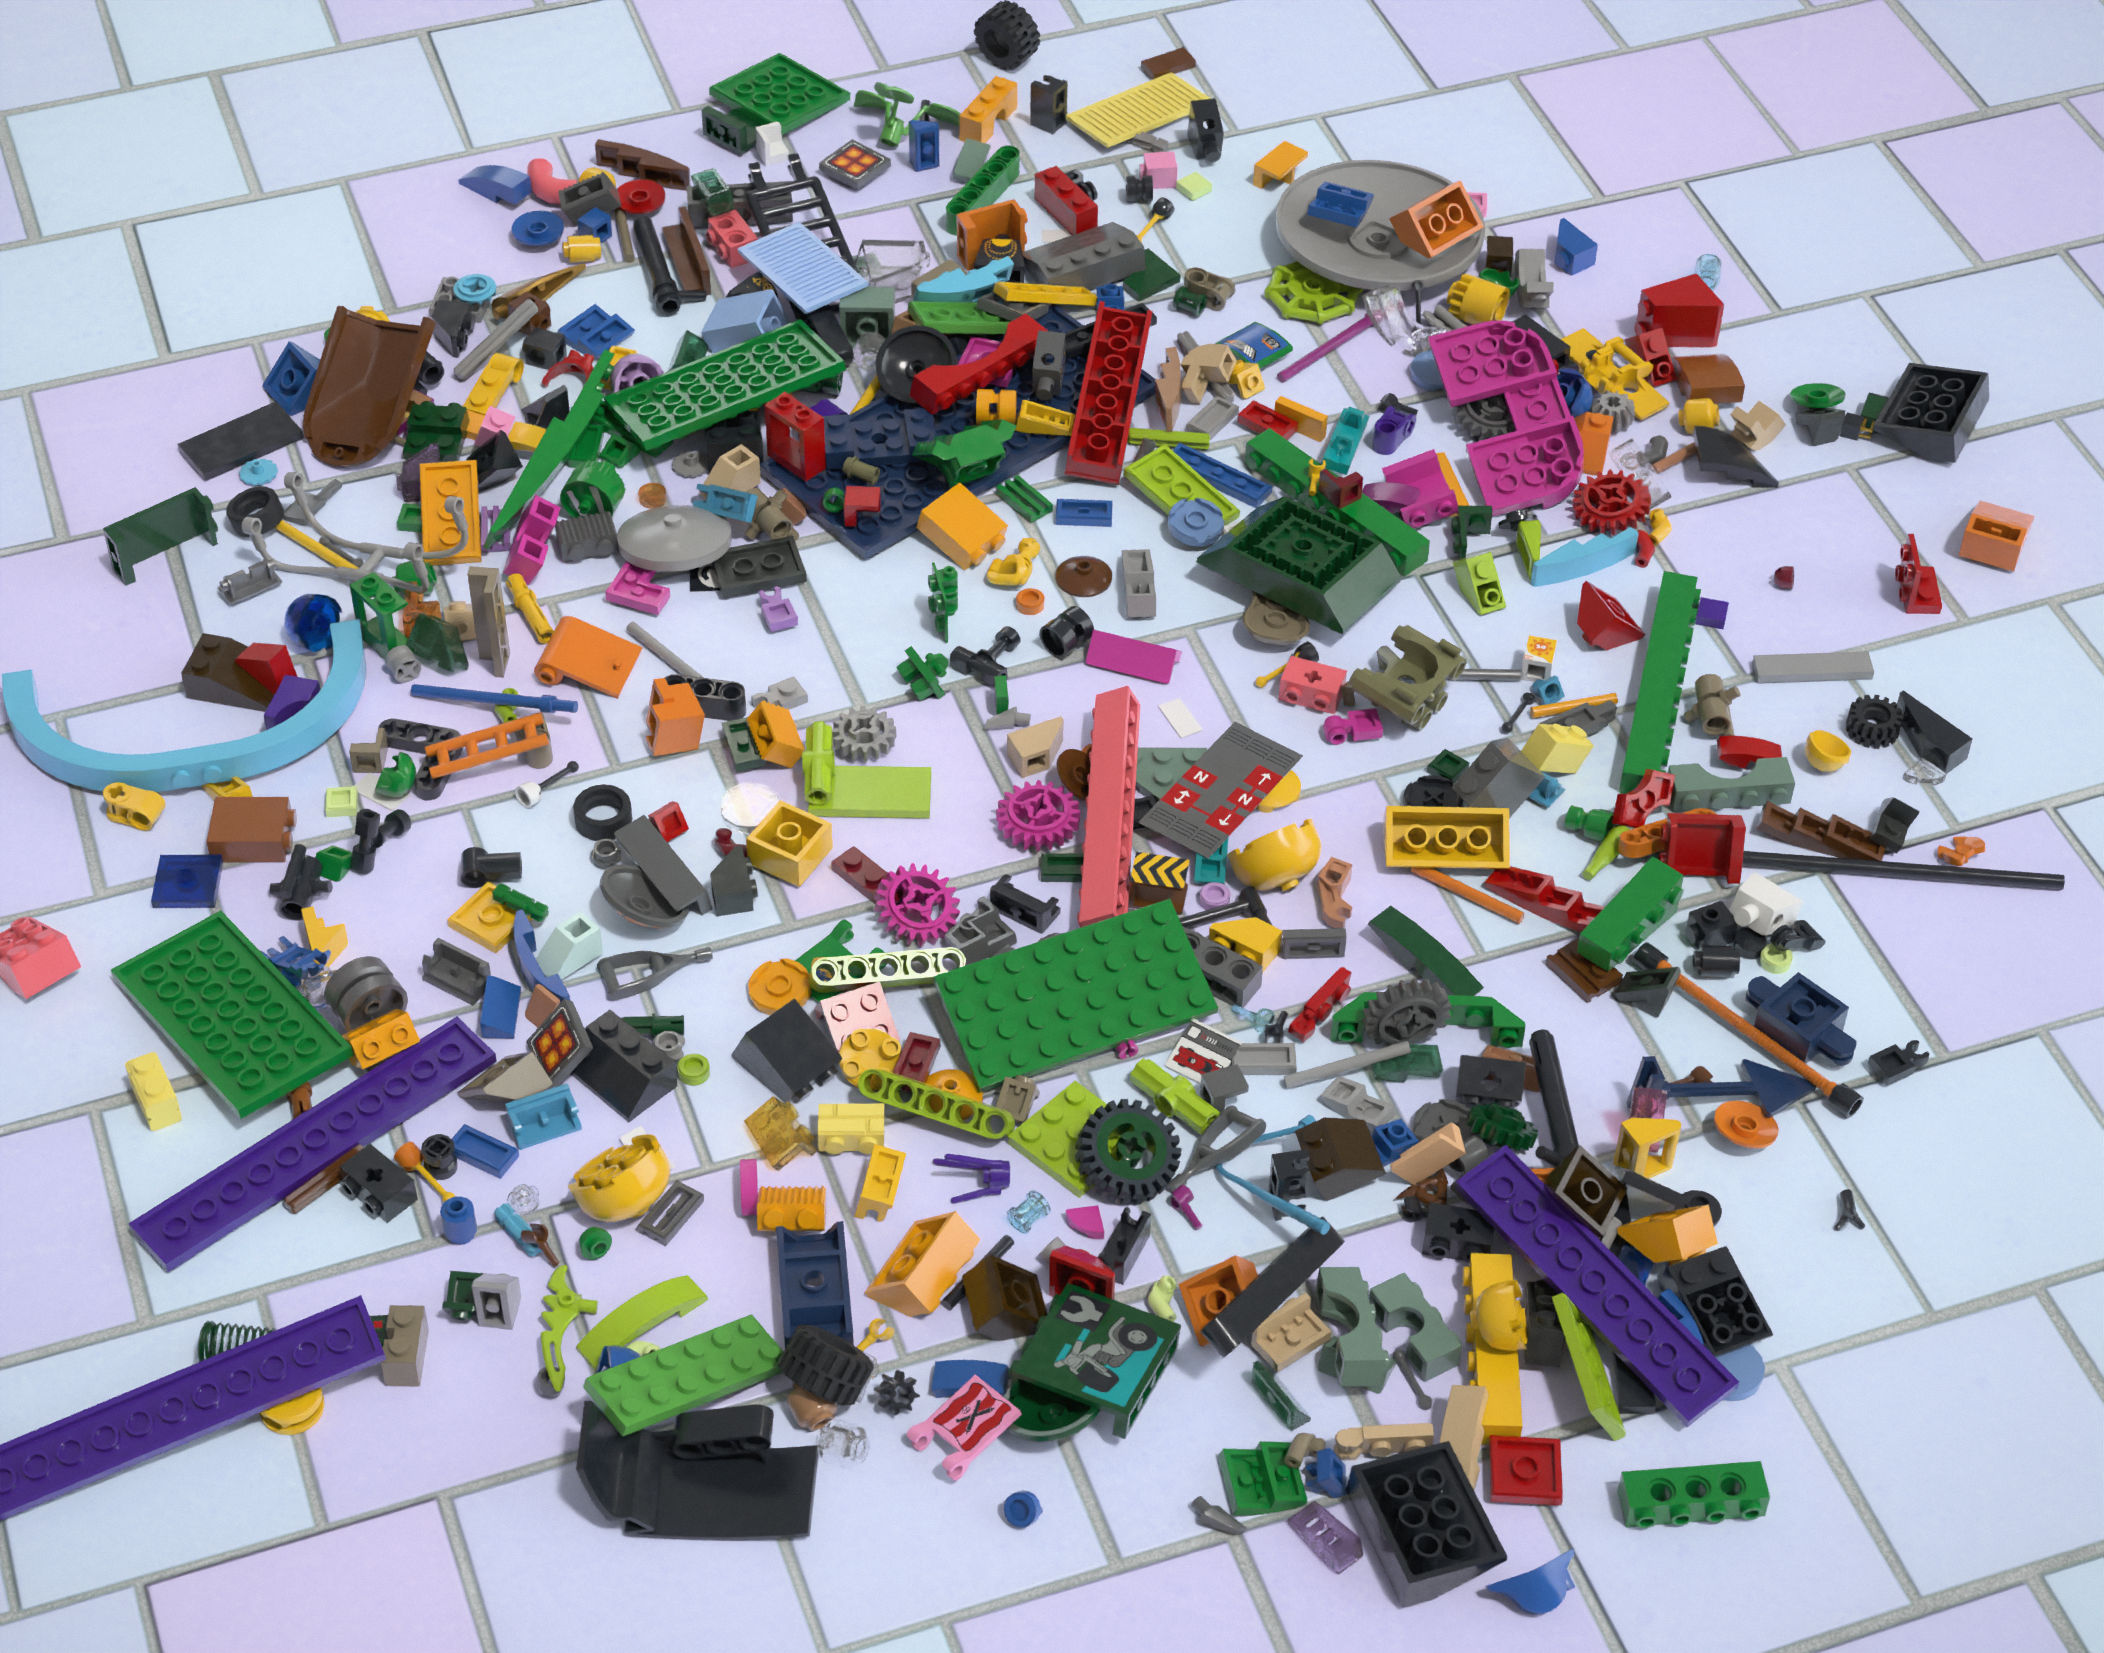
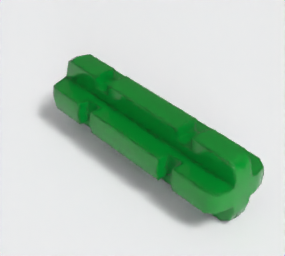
M502 883L498 884L492 892L495 901L503 905L507 903V907L516 911L523 909L526 916L531 914L530 918L538 922H543L549 915L548 905L539 901L534 903L535 899L515 889L511 891L510 887Z

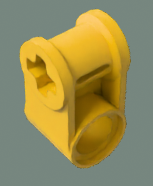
M111 783L103 790L104 800L108 803L106 808L107 818L112 822L132 826L142 831L150 830L166 807L165 800L158 793L129 786L125 783Z

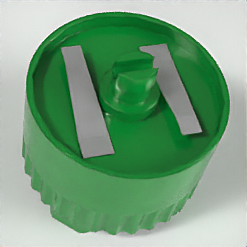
M584 461L575 467L560 493L561 504L572 518L583 517L584 515L589 516L590 514L595 515L596 513L600 514L601 512L606 513L607 511L613 516L626 491L625 484L622 482L623 479L620 478V475L616 473L615 466L608 461Z

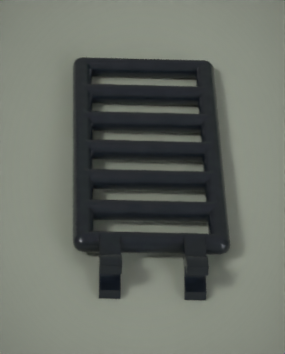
M798 153L788 155L790 165H787V169L794 181L767 187L759 162L748 164L750 171L748 179L750 184L753 185L754 190L748 191L745 197L762 238L788 227L783 226L770 229L766 219L820 207L824 217L801 222V224L809 231L829 227L833 237L822 239L821 241L829 248L837 247L841 255L840 258L859 273L820 179L816 176L806 177ZM811 187L816 196L815 198L767 209H761L758 202L759 199ZM788 299L791 309L794 313L795 304ZM840 302L829 304L834 314L840 313Z

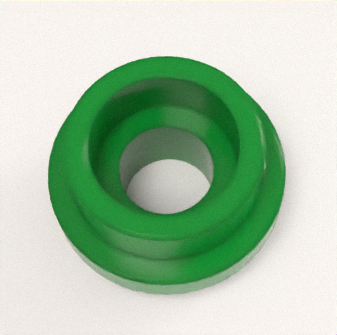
M599 1227L586 1229L579 1238L581 1254L589 1260L601 1258L611 1248V1235L608 1231Z

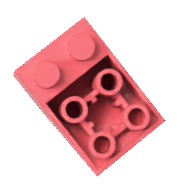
M30 916L13 921L10 928L0 933V977L16 994L25 999L81 968L67 936Z

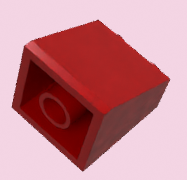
M1695 273L1642 289L1634 330L1636 335L1662 328L1668 347H1716L1725 304L1700 276Z

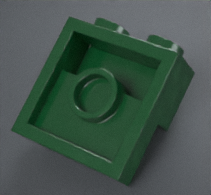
M423 401L421 405L413 404L407 421L408 435L402 452L404 460L459 461L467 435L466 430L470 422L467 408L455 402L449 403L448 406H437L431 401Z

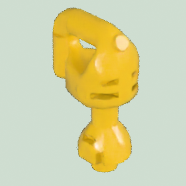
M1023 538L1018 545L1019 554L1007 555L1004 560L994 559L987 571L988 581L996 585H1025L1033 570L1031 560L1036 558L1040 552L1039 543L1033 538Z

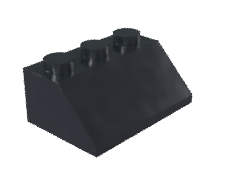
M611 1009L585 1027L593 1049L570 1074L628 1123L677 1087L675 1062Z

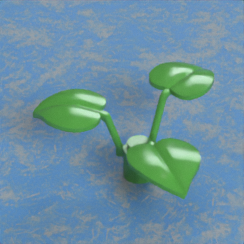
M876 82L874 85V89L878 94L858 90L853 107H873L886 110L885 122L879 141L891 147H898L902 135L907 136L909 132V124L904 127V121L896 117L899 101L912 104L915 99L914 96L904 89L889 86L882 82ZM885 98L893 99L894 104L886 101ZM931 103L930 106H923L912 119L918 121L926 112L935 119L949 122L959 127L960 113L949 106Z

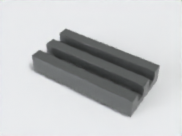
M1346 928L1283 930L1282 959L1345 957Z
M676 1180L638 1224V1232L642 1235L648 1233L650 1239L654 1241L659 1239L660 1244L666 1247L704 1202V1194ZM683 1192V1195L677 1200V1202L675 1204H672L670 1208L666 1211V1215L660 1220V1222L655 1227L652 1226L656 1222V1220L662 1215V1213L667 1209V1207L673 1202V1200L679 1195V1193Z

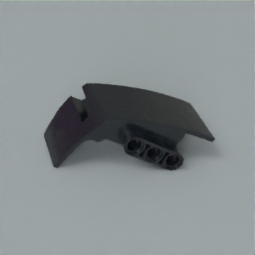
M584 1401L576 1471L598 1510L609 1521L625 1520L624 1532L629 1536L710 1541L810 1537L819 1447L818 1445L770 1448L774 1412L770 1407L760 1404L685 1412L677 1415L674 1430L650 1432L640 1429L622 1436L606 1415L592 1401Z

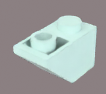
M582 911L557 925L536 958L545 977L558 974L562 980L603 954L601 930Z

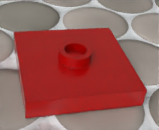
M1490 1435L1491 1502L1562 1506L1563 1485L1560 1439Z

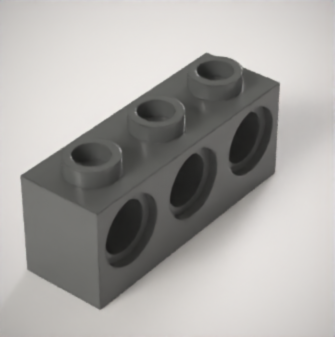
M1183 927L1213 997L1242 1011L1261 988L1263 966L1230 950L1224 945L1205 938L1198 932H1193Z

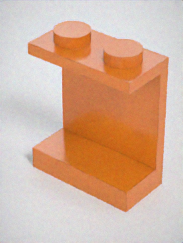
M1015 199L957 214V257L967 271L974 269V262L982 240L995 239L998 234H1006L1011 240H1019L1022 252L1025 251V244H1027L1025 223L1028 221L1025 209L1021 208Z

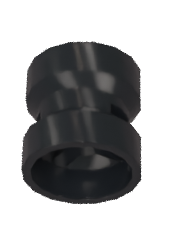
M1145 175L1141 180L1135 176H1126L1127 202H1135L1140 197L1144 201H1153L1152 175Z
M435 1134L425 1139L421 1147L424 1168L435 1180H445L452 1177L458 1168L453 1140L444 1134Z

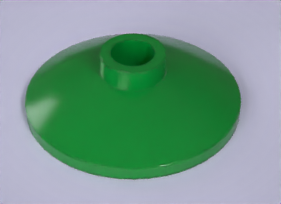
M1825 383L1800 385L1790 392V399L1794 403L1808 407L1809 410L1838 405L1846 397V393L1842 388Z

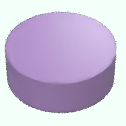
M1208 883L1200 890L1199 903L1205 910L1230 904V890L1221 883Z

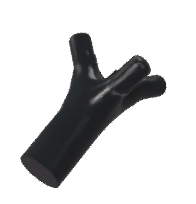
M1849 1189L1842 1190L1840 1192L1842 1213L1834 1229L1840 1231L1849 1220L1854 1221L1860 1229H1864L1866 1225L1856 1211L1853 1192Z

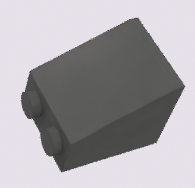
M1504 738L1491 741L1452 788L1472 808H1509L1510 819L1545 776L1510 739Z

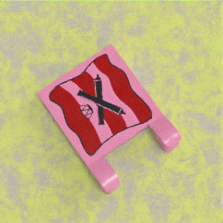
M974 1375L926 1421L912 1426L907 1431V1437L912 1441V1446L918 1451H923L930 1444L935 1433L954 1447L958 1452L948 1455L942 1461V1466L947 1470L948 1477L956 1481L964 1475L971 1461L1022 1414L1018 1408L977 1375Z

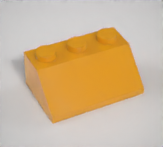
M956 1211L914 1221L864 1294L868 1298L909 1317L930 1314L940 1305V1298L945 1290L956 1282L958 1278L957 1273L961 1267L971 1260L974 1255L973 1250L981 1239Z

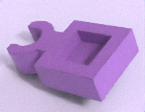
M778 586L774 587L773 596H767L764 590L759 591L761 612L770 632L798 625V616L789 598L782 599L781 589Z

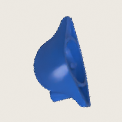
M1572 1548L1532 1571L1489 1584L1486 1588L1489 1592H1496L1508 1597L1520 1610L1532 1615L1548 1613L1562 1603L1567 1591L1576 1588L1567 1569L1575 1554Z

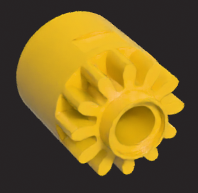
M1462 274L1460 281L1453 282L1449 289L1446 302L1451 306L1448 311L1458 320L1473 325L1486 321H1502L1508 306L1510 290L1502 285L1469 274Z

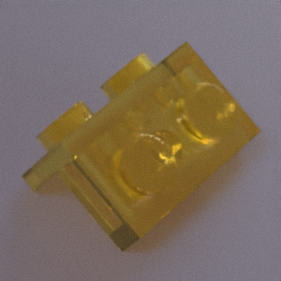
M772 1096L746 1118L744 1122L770 1165L777 1171H780L803 1150L811 1156L817 1150L811 1142L814 1140L812 1133L805 1125H800L797 1118L800 1114L789 1101L783 1103Z

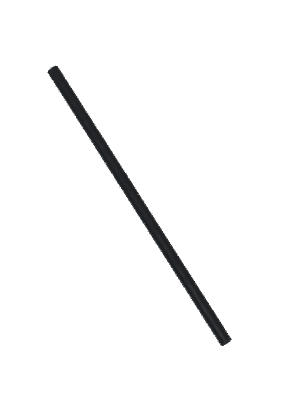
M1744 851L1742 866L2057 890H2063L2065 884V876L2062 874ZM1655 852L1640 858L1651 859L1653 856L1658 859L1659 852Z

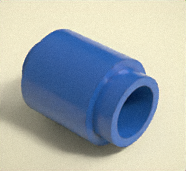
M462 1196L446 1200L440 1208L444 1235L457 1245L469 1243L477 1232L473 1203L468 1198Z

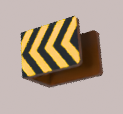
M1136 852L1129 882V908L1139 909L1171 899L1177 915H1182L1188 890V884L1185 882L1189 860Z

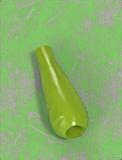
M1616 825L1608 832L1596 850L1590 864L1582 872L1586 880L1591 881L1599 871L1620 855L1618 852L1619 837L1621 833L1630 830V828L1624 825Z

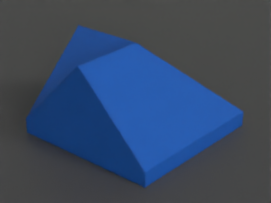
M289 341L264 381L263 388L288 415L293 416L305 410L320 359L294 342Z

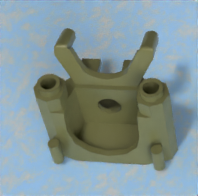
M1408 624L1404 627L1399 625L1393 632L1391 640L1395 642L1394 647L1404 652L1402 659L1388 646H1381L1376 652L1379 669L1384 672L1377 671L1374 673L1367 668L1362 670L1357 668L1349 681L1341 687L1344 706H1354V692L1370 700L1373 706H1380L1400 718L1402 724L1408 723L1422 730L1429 722L1432 713H1438L1448 699L1449 694L1443 690L1447 684L1446 679L1448 678L1451 681L1457 680L1463 672L1467 661L1460 656L1462 649L1442 638L1438 643ZM1402 678H1410L1414 684L1403 682Z

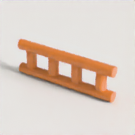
M535 713L425 746L428 758L437 756L438 765L429 768L432 779L549 745L547 734L537 735L535 727L544 724L542 713ZM524 730L526 739L508 744L507 734ZM495 738L497 748L479 753L477 743ZM466 747L467 757L450 761L448 752Z

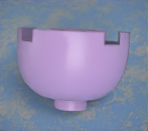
M629 354L621 358L614 365L610 375V387L612 392L615 393L663 374L664 371L651 357L642 354Z

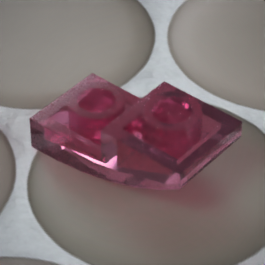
M1633 1087L1630 1116L1628 1119H1664L1667 1091ZM1660 1141L1650 1145L1649 1152L1658 1153Z

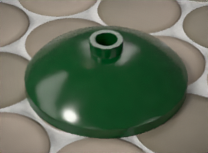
M1027 1381L1016 1398L1010 1396V1388L1003 1396L1018 1408L1022 1414L1007 1430L1018 1438L1032 1442H1054L1071 1437L1085 1429L1100 1412L1098 1408Z

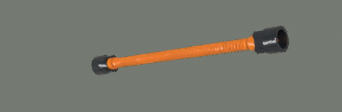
M1649 942L1642 944L1633 957V962L1643 970L1672 967L1667 962L1669 957ZM1680 973L1676 986L1682 988L1683 991L1701 1004H1704L1705 1007L1716 1013L1720 1018H1723V1020H1726L1727 1023L1742 1032V1034H1745V1036H1748L1749 1039L1758 1043L1759 1046L1767 1050L1771 1055H1774V1057H1777L1778 1060L1787 1064L1788 1067L1796 1071L1800 1076H1803V1078H1806L1807 1081L1816 1085L1828 1097L1827 1103L1847 1118L1852 1117L1859 1110L1864 1101L1863 1096L1844 1083L1838 1085L1834 1081L1831 1082L1822 1077L1821 1074L1809 1067V1065L1796 1058L1795 1055L1780 1046V1044H1777L1773 1039L1767 1037L1766 1034L1754 1028L1748 1021L1735 1014L1734 1011Z

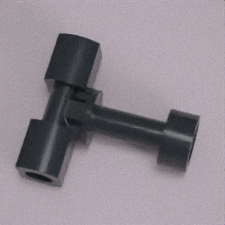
M1004 626L995 635L996 643L988 650L980 649L975 653L962 646H957L950 654V666L966 674L975 671L981 675V681L994 687V676H1006L1008 679L1007 668L998 664L996 658L1004 650L1008 652L1013 651L1020 644L1021 638L1014 628Z
M362 809L357 813L354 834L359 835L360 838L359 844L355 845L352 850V869L362 874L371 872L375 865L376 848L384 844L385 837L390 834L400 836L410 830L411 819L404 810L397 809L386 815L384 824L379 826L381 814L370 809Z

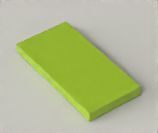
M1166 444L1124 468L1123 475L1168 516L1174 504L1187 498V501L1202 498L1215 504L1223 514L1224 526L1240 516L1241 511Z
M835 765V776H832L831 800L827 801L823 806H814L809 802L808 813L821 817L930 818L932 767Z
M1560 1293L1552 1297L1589 1411L1614 1441L1626 1437V1431L1592 1330L1580 1318L1579 1311L1568 1296Z

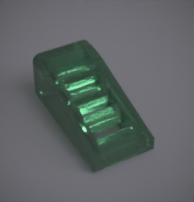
M715 168L690 175L696 190L711 215L734 208L732 191Z

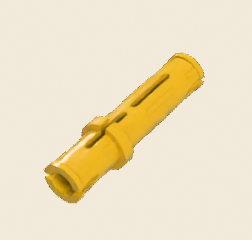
M515 573L507 578L509 581H505V584L513 595V603L518 609L522 610L538 641L542 644L548 643L554 630L536 601V594L532 589L528 588L521 574Z

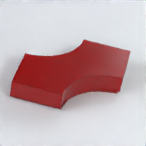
M1646 769L1642 781L1633 791L1625 794L1617 793L1612 824L1624 825L1630 828L1644 826L1648 815L1655 808L1661 805H1670L1675 775Z

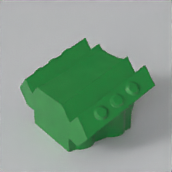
M1003 419L982 421L980 425L965 426L963 431L952 435L934 436L933 441L917 442L912 456L937 466L944 475L949 488H952L958 483L964 484L994 474L1000 467V461L1006 456L1001 443L1012 438L1017 426Z

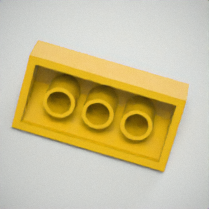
M1386 806L1383 815V845L1386 867L1509 869V808Z

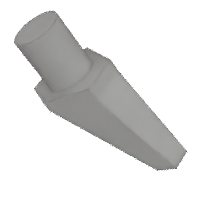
M1013 707L987 719L984 731L1014 729L1015 724L1030 726L1031 714L1017 712V707Z

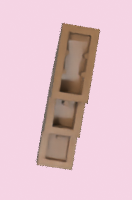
M1176 347L1165 348L1166 363L1160 364L1161 379L1155 380L1156 405L1167 432L1173 431L1181 405V370Z

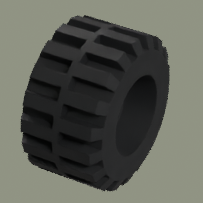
M1009 0L998 2L978 18L974 24L975 41L979 45L980 52H983L988 61L990 60L993 65H998L1001 69L1013 70L1037 52L1041 42L1039 40L1040 32L1037 30L1038 26L1033 21L1031 14H1028L1024 7H1019L1018 3H1011Z
M811 1325L797 1326L778 1361L781 1371L801 1388L829 1402L849 1406L855 1404L874 1369V1365L869 1357L856 1346L829 1331Z

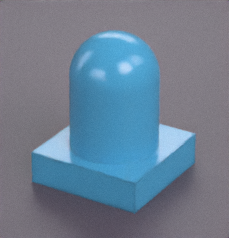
M1553 675L1547 680H1536L1532 685V692L1540 697L1542 705L1555 703L1565 697L1558 676Z

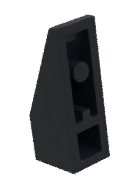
M1901 691L1897 701V708L1902 710V728L1920 759L1945 776L1967 760L1973 738L1906 691Z

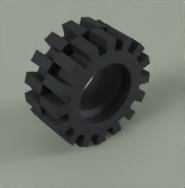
M1864 695V699L1858 697L1855 702L1851 703L1846 721V732H1849L1848 736L1851 739L1856 737L1855 743L1859 745L1861 742H1864V747L1869 748V745L1872 744L1874 749H1879L1880 744L1886 748L1889 747V743L1894 744L1896 742V738L1898 739L1903 715L1901 708H1897L1898 704L1896 702L1889 703L1890 698L1884 697L1883 700H1880V695H1874V699H1871L1870 695ZM1867 719L1877 720L1883 724L1871 723Z

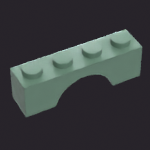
M1787 757L1757 759L1755 768L1749 774L1739 778L1717 777L1703 769L1699 763L1669 765L1667 772L1675 775L1670 801L1673 812L1690 811L1697 808L1723 809L1764 806L1767 801L1775 805L1791 804L1795 787V780Z
M1319 1267L1315 1296L1321 1316L1337 1320L1350 1330L1348 1334L1338 1337L1334 1366L1340 1387L1381 1386L1383 1373L1389 1369V1354L1387 1350L1382 1348L1381 1327H1376L1375 1305L1369 1303L1368 1281L1363 1280L1359 1267Z

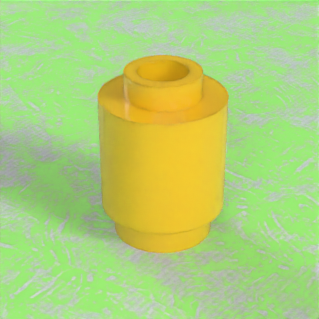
M593 235L567 236V242H562L563 257L568 258L569 263L591 262L601 258L600 238L593 237Z

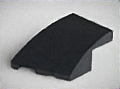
M1694 426L1693 436L1700 471H1725L1726 479H1751L1752 488H1778L1779 481L1738 439L1715 428Z

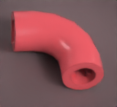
M543 158L531 160L528 163L527 175L530 176L532 192L541 200L561 205L558 195L559 190L563 191L564 188L573 186V184L577 185V180L555 178L552 176V164L548 160Z

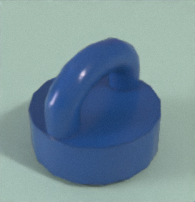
M1021 1490L1012 1493L1004 1503L1005 1517L1015 1527L1023 1528L1032 1525L1043 1513L1039 1499L1030 1491Z

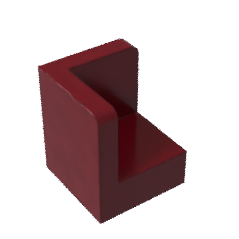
M1327 469L1320 471L1318 491L1338 509L1361 499L1363 477L1357 471L1344 478L1341 476L1336 478Z

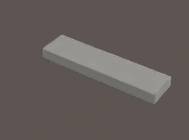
M1869 651L1753 655L1752 660L1757 683L1873 679L1874 668Z

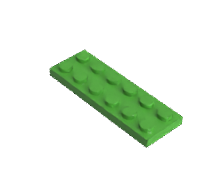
M750 1314L586 1377L583 1388L619 1433L625 1436L783 1373L778 1366V1361L784 1351L756 1318Z

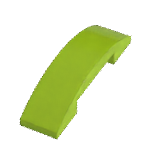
M688 1275L658 1283L630 1298L609 1313L576 1345V1349L597 1372L599 1357L604 1346H625L675 1313L682 1318L707 1302L708 1296Z

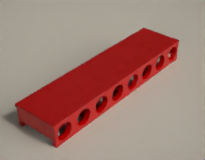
M1100 301L1064 475L1119 485L1153 311L1147 310V314L1114 309L1104 307L1105 302Z

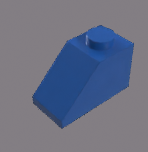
M1561 218L1554 263L1570 276H1573L1595 265L1598 244L1567 219Z

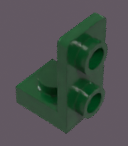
M1458 505L1457 517H1452L1451 533L1456 534L1453 538V553H1458L1459 560L1466 558L1467 534H1490L1493 514L1492 506Z

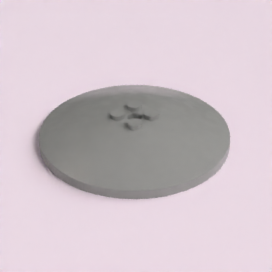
M1385 160L1343 161L1311 170L1297 178L1285 189L1278 201L1276 210L1278 237L1289 254L1299 263L1332 281L1357 288L1378 291L1413 290L1412 283L1415 280H1421L1424 283L1423 288L1441 284L1460 275L1476 261L1482 250L1485 221L1478 205L1468 194L1484 227L1429 259L1400 242L1389 218L1434 192L1453 184V182L1441 175L1417 166ZM1325 181L1374 194L1373 201L1357 228L1307 215L1309 204L1316 198L1318 187Z

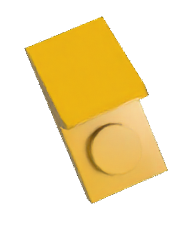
M314 906L301 909L310 949L314 951L317 948L322 953L326 950L331 952L323 971L317 974L320 975L324 974L347 947L348 938L345 924L325 927L323 917L317 918Z

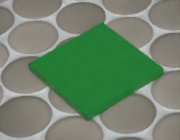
M782 53L775 54L709 87L710 96L758 124L766 125L779 122L782 135L850 101L851 98L849 91Z

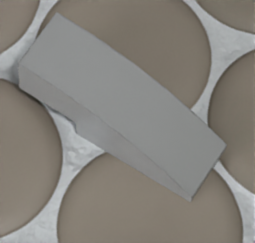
M1150 549L1122 550L1127 617H1156V591Z

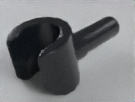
M1392 393L1386 394L1380 400L1382 403L1378 406V410L1383 414L1389 406H1393L1397 411L1417 416V409L1398 402V398Z
M1281 1011L1276 1024L1269 1025L1265 1029V1043H1268V1039L1271 1036L1278 1037L1277 1043L1284 1042L1283 1026L1288 1017L1286 1011Z
M1405 1197V1205L1401 1206L1406 1221L1412 1223L1419 1221L1421 1218L1428 1217L1429 1209L1421 1208L1418 1197Z

